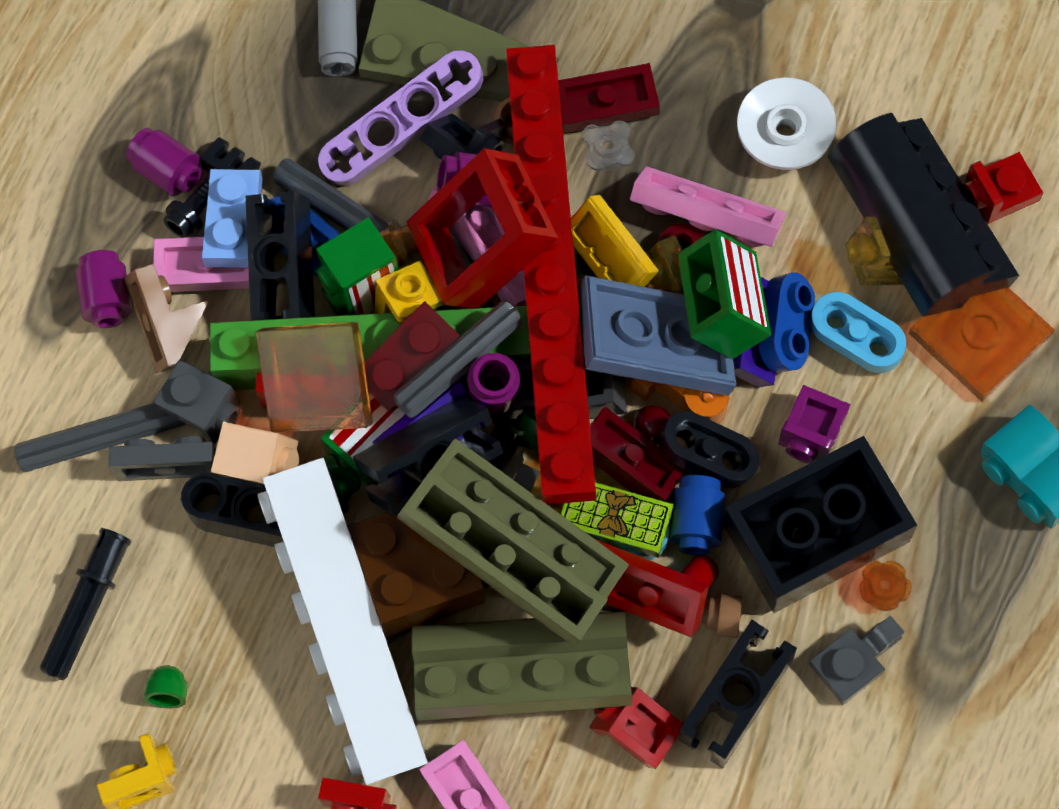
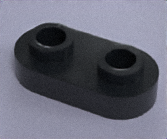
M681 411L675 413L659 430L658 446L663 456L669 462L696 475L716 478L721 482L722 487H739L747 482L758 470L759 454L755 445L747 437L694 412ZM676 437L684 439L688 449L680 446L676 441ZM722 458H726L732 463L733 470L723 465Z

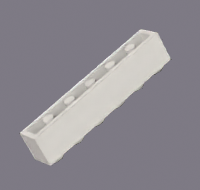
M324 458L262 478L266 491L257 494L267 524L276 521L278 523L283 541L274 544L284 574L293 571L295 573L300 592L291 596L301 625L311 622L318 642L308 645L318 675L329 674L335 693L327 695L326 700L335 726L346 724L352 744L344 746L343 750L353 778L363 774L365 783L368 785L428 764Z

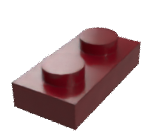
M650 63L558 80L564 133L660 115V104Z
M424 301L352 376L388 412H391L397 406L393 398L394 393L456 341L460 335Z

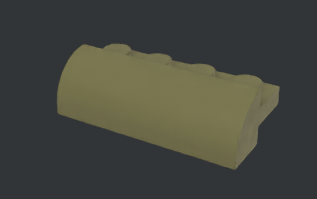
M454 438L396 517L572 646H575L582 639L607 602L608 595L629 566L626 561L456 438Z
M624 611L599 613L582 639L575 646L569 644L535 618L412 627L415 713L417 721L632 706Z

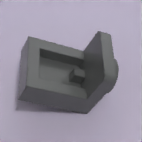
M180 359L153 401L157 409L199 430L206 440L214 444L219 440L222 423L236 424L240 414V400L232 386Z

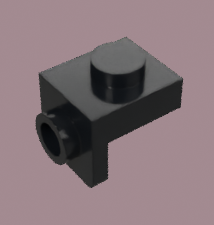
M452 113L427 123L420 140L431 147L434 154L440 160L443 155L454 156L457 151L478 154L482 149L486 148L502 152L505 143L501 139L508 127V123L499 118L474 130Z

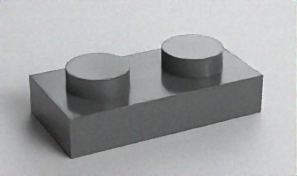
M179 437L172 444H155L154 441L148 439H130L124 442V446L109 447V468L118 481L192 478L201 473L218 475L211 472L216 448L213 442H206L202 437Z

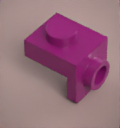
M803 385L789 418L781 429L778 445L785 447L788 455L805 463H812L831 453L851 404Z

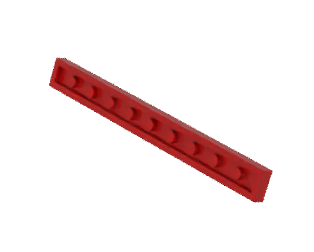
M555 45L506 48L514 154L519 155L558 237L524 268L542 500L546 504L596 501Z

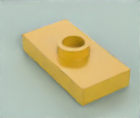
M601 195L589 196L571 217L574 248L597 278L645 287L659 272Z

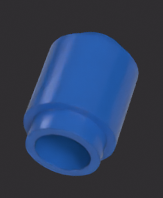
M703 475L684 476L680 478L679 488L673 491L672 504L674 505L671 515L669 540L679 545L681 553L694 556L710 554V548L721 545L725 494L720 491L721 482L716 478Z

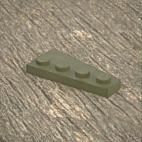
M376 0L359 65V73L361 78L406 85L446 54L452 51L463 50L471 53L478 59L483 71L482 86L472 97L502 102L510 97L506 48L531 46L421 0ZM556 57V60H557V71H558V69H559V58ZM457 64L451 68L453 78L442 86L438 77L432 80L431 83L442 92H447L445 88L457 80L463 85L468 84L471 81L468 72L472 67L469 66L462 69Z

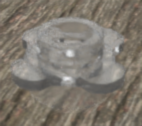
M618 120L611 126L604 127L591 124L583 130L582 139L588 144L589 149L586 163L591 169L610 171L621 166L626 167L634 161L635 152L629 147L628 143L630 127L626 122ZM606 142H611L613 144V147L610 149H606L604 147V144Z

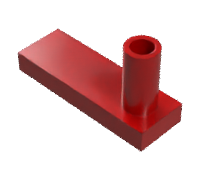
M597 540L629 564L608 595L606 604L692 638L700 628L708 589L719 575V569L715 561L708 556L698 555L681 572H678Z

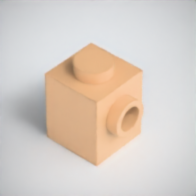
M223 422L211 472L227 478L265 486L262 478L298 466V441L279 433Z

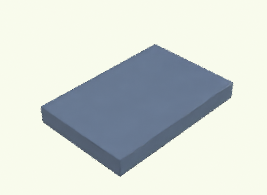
M585 275L578 287L586 370L727 396L734 390L736 378L733 359L691 338L684 295Z

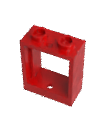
M486 148L482 149L406 221L415 240V248L424 260L443 305L473 309L480 308L558 238L519 155ZM487 194L505 234L466 269L449 232V228Z

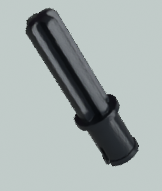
M103 527L100 528V534L84 569L78 568L75 573L80 576V580L40 665V670L50 677L58 680H65L68 677L107 589H115L116 585L112 580L127 547L132 542L129 538Z

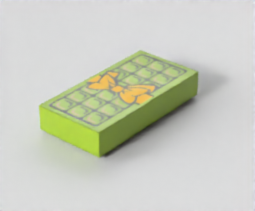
M596 482V501L564 503L561 515L592 538L658 558L674 505Z

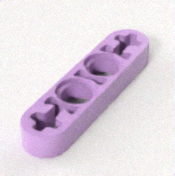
M463 50L452 51L443 56L327 142L321 149L318 157L319 168L322 174L332 184L340 187L350 186L365 177L420 136L427 123L447 116L480 90L483 83V71L478 59L471 53ZM458 64L462 69L471 66L472 69L468 72L471 81L465 85L458 80L451 83L445 88L447 94L451 97L443 101L438 88L431 81L438 77L443 86L453 78L451 72L453 66ZM424 91L430 93L435 101L433 110L428 115L422 117L412 115L407 107L409 98L417 92ZM378 121L390 122L395 127L393 140L385 146L373 145L368 139L370 127ZM358 136L364 148L372 156L365 160L362 153L358 152L349 160V164L352 167L349 172L344 174L340 169L331 172L330 169L335 165V161L332 158L334 154L341 152L343 156H349L358 149L351 141Z

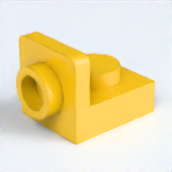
M421 260L375 280V313H393L399 323H403L424 301L433 309L443 304L433 280Z
M150 733L139 736L148 765L140 768L139 764L123 766L109 774L110 780L97 785L102 803L107 809H131L174 792L169 776L176 774L177 769L167 743L158 745Z

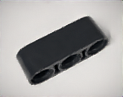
M203 473L193 476L185 483L181 492V501L189 518L197 528L205 532L275 547L274 544L283 541L277 521L267 524L266 519L259 523L245 521L248 511L260 505L257 494L265 492V486ZM209 494L220 496V501L213 510L208 512L196 510L197 504L202 497Z

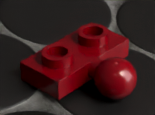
M604 406L590 425L594 465L632 493L665 502L685 472V469L669 462L663 456L658 446L659 430L671 417L670 414L662 407L646 406L636 413L631 426Z

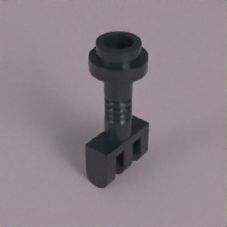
M221 137L217 138L200 157L201 168L209 172V174L184 203L174 200L166 207L167 215L163 219L164 224L171 232L181 238H187L190 234H197L203 227L199 215L207 207L210 169L259 170L261 163L255 158L250 157L237 169L242 163L245 153L239 148L234 147L222 160V157L229 148V142Z

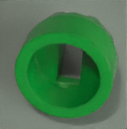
M170 665L155 668L149 673L146 680L143 700L147 704L159 708L171 709L184 706L186 704L188 687L183 673L178 668Z

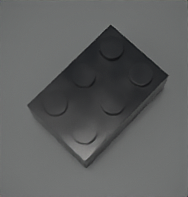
M865 436L726 506L723 518L724 528L773 613L904 546L911 541L917 528V523Z

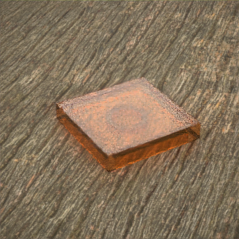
M1010 288L971 296L962 308L921 317L910 327L908 334L983 402L1053 335L1055 329Z
M358 322L269 327L255 332L271 432L367 428L373 424Z

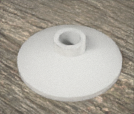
M775 78L759 84L744 98L738 112L737 131L743 147L755 160L771 168L795 170L815 163L828 151L836 132V114L828 97L815 85L797 78ZM781 126H788L793 129L794 134L784 136L779 134L777 129Z

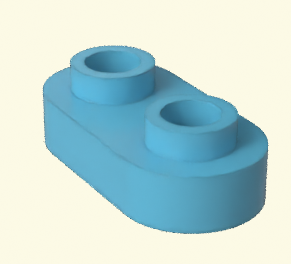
M831 292L820 297L813 307L811 329L816 338L865 370L873 373H886L895 369L902 361L906 349V337L902 329L896 323L859 300L843 292ZM831 317H838L843 320L845 325L842 328L835 329L828 325L827 320ZM875 343L882 344L886 347L887 353L881 356L875 355L871 352L870 346Z

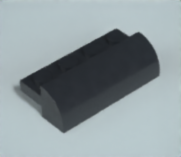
M893 113L878 116L848 133L828 155V159L922 317L962 308L971 296L1009 288L1019 277L1018 272L922 118L898 122Z

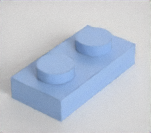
M210 169L202 260L205 267L248 268L245 195L262 193L263 179L260 170Z

